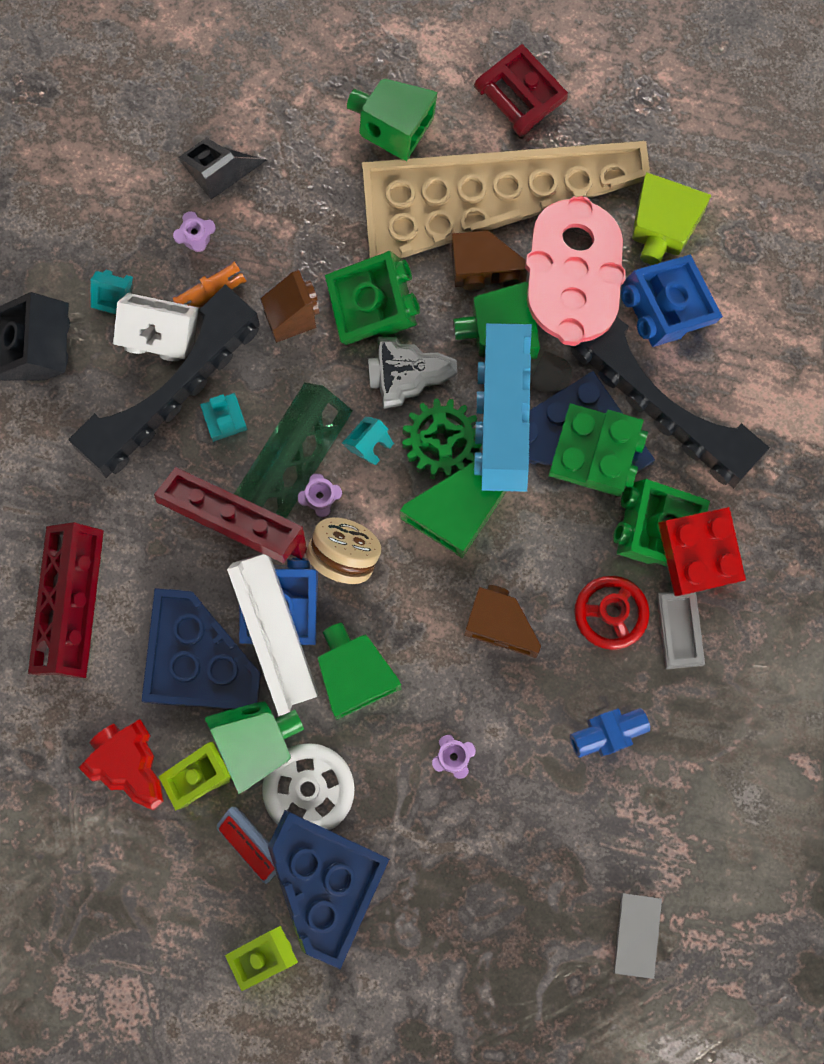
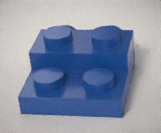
M691 254L634 270L625 279L624 284L621 285L622 301L625 306L633 308L638 318V333L643 339H648L652 347L681 339L687 332L716 324L723 317Z
M297 557L288 558L287 565L273 564L301 645H316L318 571L310 565L308 558H302V560ZM239 605V644H253Z

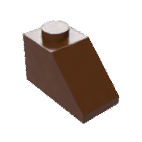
M488 585L487 589L479 587L464 636L537 658L541 644L517 599L509 596L510 592L499 586Z

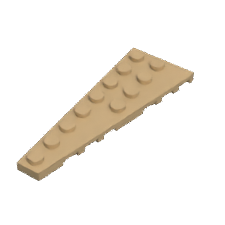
M646 141L412 158L407 161L399 159L362 162L369 255L371 258L391 251L399 258L408 257L451 243L452 233L489 231L539 215L546 207L561 200L571 199L576 196L575 198L583 196L590 199L643 182L646 172L650 173Z

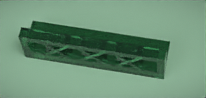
M304 382L234 494L260 507L264 506L267 499L277 497L278 510L275 514L287 518L298 500L299 492L304 491L309 483L310 476L319 467L353 410L326 387ZM329 403L339 412L330 425L323 426L322 412ZM315 435L316 449L312 455L304 457L302 444L307 436ZM296 466V481L293 486L284 488V472L288 467Z

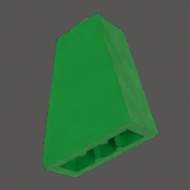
M475 461L410 500L400 510L401 520L462 559L507 492L482 491V475H474Z

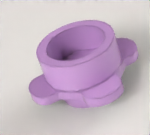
M186 212L182 217V225L173 233L174 240L178 244L184 243L186 247L195 252H201L205 250L206 245L209 243L210 234L215 232V224L212 220L198 218L195 212ZM193 229L198 230L197 234H192L191 231Z
M313 474L309 478L305 491L299 492L298 502L302 506H309L314 509L318 517H326L330 514V507L333 502L341 498L342 490L338 485H332L330 481L324 479L323 475ZM318 492L323 493V498H317L316 494Z
M451 735L441 737L439 740L440 750L438 756L432 760L433 768L438 772L445 770L453 773L457 779L465 778L469 772L467 768L469 759L476 752L474 745L470 742L462 743L454 740ZM452 753L458 756L454 761L450 759Z

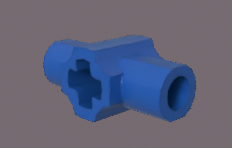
M618 708L589 719L587 721L589 727L571 733L570 742L578 758L597 751L603 757L632 746L631 738L650 732V723L642 708L622 715Z

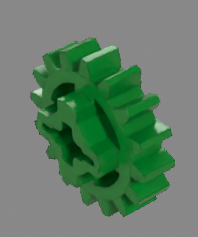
M435 398L433 408L429 409L424 403H421L420 415L412 412L409 414V421L413 426H403V434L410 438L402 441V447L406 450L412 449L407 454V461L409 463L416 460L419 461L417 465L418 473L428 468L430 469L431 479H435L438 472H443L445 478L451 476V470L455 469L458 472L464 468L463 463L471 464L475 461V456L471 452H480L482 444H475L476 428L472 427L475 426L477 417L476 415L468 418L465 416L467 412L465 404L456 410L454 409L453 399H449L446 406H441L439 399ZM446 418H450L459 423L460 425H454ZM432 419V424L429 428L420 431L421 427ZM437 434H444L447 444L440 445ZM463 444H466L462 453L452 459V454L456 448L463 447ZM424 453H431L438 458V461L427 457Z

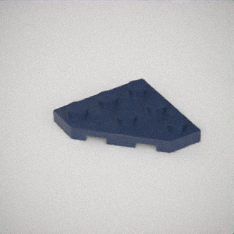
M594 371L530 410V464L552 465L570 403L602 413H606L607 410L622 413ZM645 445L642 453L635 451L632 465L638 466L637 474L655 462L654 457Z
M155 588L141 701L151 704L232 710L259 702L261 673L193 591Z
M284 810L270 840L268 849L301 951L341 969L390 859Z

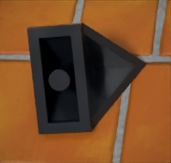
M207 137L178 157L211 200L268 160L222 147Z

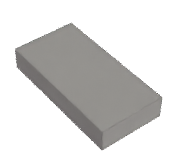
M674 592L658 593L657 604L665 669L704 666L705 658L696 592L681 596H675Z
M621 893L614 974L654 979L662 898Z

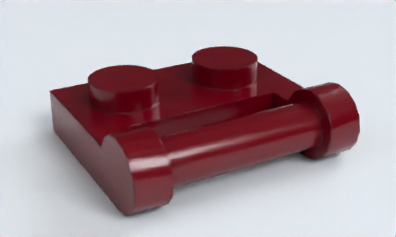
M523 44L519 45L488 69L474 83V88L481 95L486 94L513 124V130L519 137H523L530 132L535 124L565 102L568 97V92ZM502 78L530 110L523 114L495 84Z

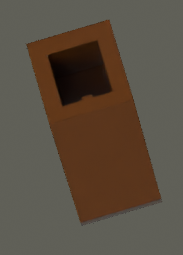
M488 230L452 233L451 252L455 287H463L465 290H479L485 285L499 284L501 287H509L526 282L528 271L525 269L526 260Z
M299 270L290 273L260 298L264 314L276 343L317 328L315 315L320 314L316 302L318 301L311 280L304 282Z

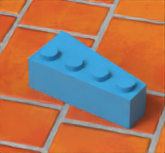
M486 323L485 362H478L477 384H484V391H477L476 414H484L483 422L476 421L475 444H483L482 453L475 452L474 475H482V491L527 492L532 324Z

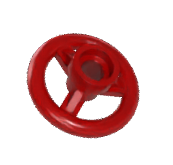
M603 576L589 582L581 590L575 603L574 615L578 629L590 643L603 649L617 650L626 648L641 638L648 626L650 611L644 593L632 581L620 576ZM605 587L621 588L618 594L612 593L605 596L599 605L587 604L590 597L599 589ZM632 596L638 607V619L635 627L629 632L624 621L630 613L628 598ZM608 606L617 607L619 616H609L606 608ZM586 617H599L605 623L612 625L618 638L612 639L600 636L592 630Z

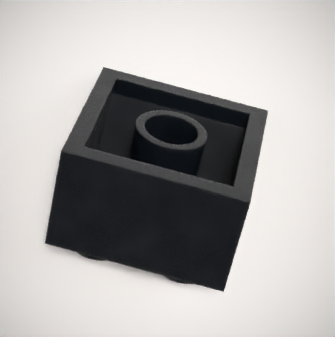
M29 292L0 306V381H45L66 372L68 363L67 333L70 328L68 302Z

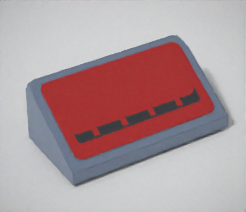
M232 806L218 822L217 830L265 884L269 883L277 876L268 849L269 842L238 807Z

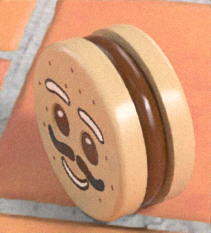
M326 518L316 525L313 537L308 544L306 555L310 564L322 575L341 583L359 584L368 580L372 575L375 564L381 554V544L370 530L354 521L344 518Z

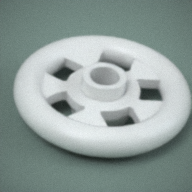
M305 743L288 748L291 759L264 777L262 796L265 808L272 820L278 825L284 810L287 811L291 803L294 802L298 807L306 809L303 819L331 831L344 820L353 803L354 780L350 768L338 753L323 745ZM313 759L314 770H304L298 773L296 761ZM332 769L339 784L328 789L322 773ZM281 776L292 778L288 795L278 793V783ZM306 782H311L315 785V793L310 797H305L301 793V787ZM326 798H329L335 806L327 815L322 817L315 808L320 806Z

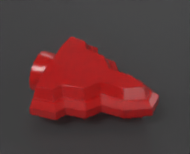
M141 719L136 720L119 730L116 724H111L91 739L89 743L95 751L78 768L92 782L101 780L110 790H124L133 802L151 810H155L164 802L161 781L151 769L155 757L148 745L151 735Z

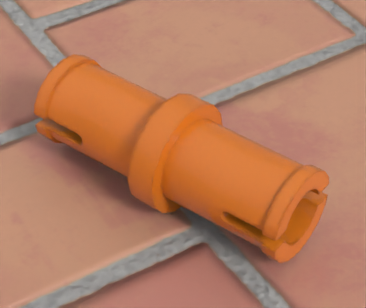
M234 261L231 265L209 278L203 276L199 279V284L172 299L175 303L185 304L191 300L187 305L200 309L225 284L232 290L247 281L242 273L228 280L230 276L240 271Z

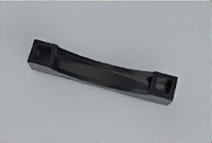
M226 284L200 309L203 324L193 349L178 371L159 390L137 405L114 415L99 418L94 413L68 439L73 447L105 478L111 473H119L130 460L128 456L138 447L146 446L154 438L155 430L164 421H171L180 412L181 404L190 395H197L206 386L207 378L216 369L221 370L227 366L233 357V352L242 343L244 345L248 344L257 335L258 327L260 326L257 312Z
M616 316L610 329L600 337L581 342L576 346H570L572 354L581 363H589L599 371L598 375L606 385L611 388L617 387L626 395L627 402L639 412L645 411L654 419V425L660 432L666 436H674L682 443L681 447L689 457L696 461L700 459L710 468L711 475L723 485L729 484L734 489L769 450L770 447L742 423L737 428L709 422L686 411L663 394L637 363L626 339L629 326Z

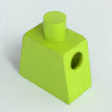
M646 172L639 194L632 233L634 241L645 244L640 259L647 264L655 265L662 262L665 252L680 255L702 218L711 194Z

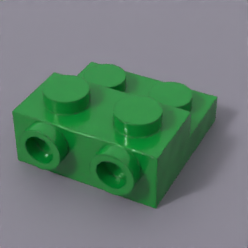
M387 251L325 275L341 343L348 345L376 334L386 337L417 325L415 315L420 314V306L416 296L413 293L409 294L407 281L412 280V273L405 259L401 260L393 252Z
M570 403L549 476L621 497L625 486L632 488L638 466L632 465L635 451L642 453L648 431L641 430L644 420L612 410L602 413Z
M649 479L634 482L632 488L627 487L621 497V506L626 508L623 522L616 526L613 534V541L618 544L616 554L646 564L658 563L668 567L658 522L708 512L710 500Z

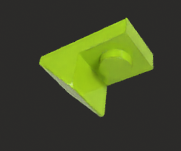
M213 741L205 744L158 776L175 811L188 806L209 791L230 783L231 778Z
M281 926L225 955L241 991L298 963L291 944Z

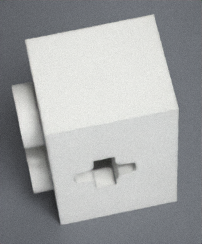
M127 293L117 302L113 344L123 346L124 350L130 353L142 354L146 351L159 354L160 358L167 361L185 359L194 347L199 308Z

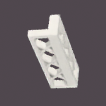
M260 553L233 562L227 571L278 716L289 713L292 705L317 697L318 691L272 559Z

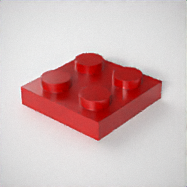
M730 507L658 522L675 596L746 580Z

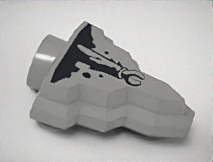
M378 337V358H368L370 389L380 388L384 409L402 406L405 398L419 396L425 386L440 385L457 375V361L440 353H423L415 344H401L397 337Z

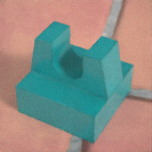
M105 270L104 272L95 271L90 279L91 308L116 314L117 302L127 293L132 294V276L126 275L124 278L114 276L113 271Z
M235 393L226 396L222 394L210 398L209 402L200 404L213 442L248 430Z
M367 416L342 442L351 453L356 454L373 465L380 461L373 451L376 443L379 442L384 448L388 449L395 443L387 432L389 429L380 419Z

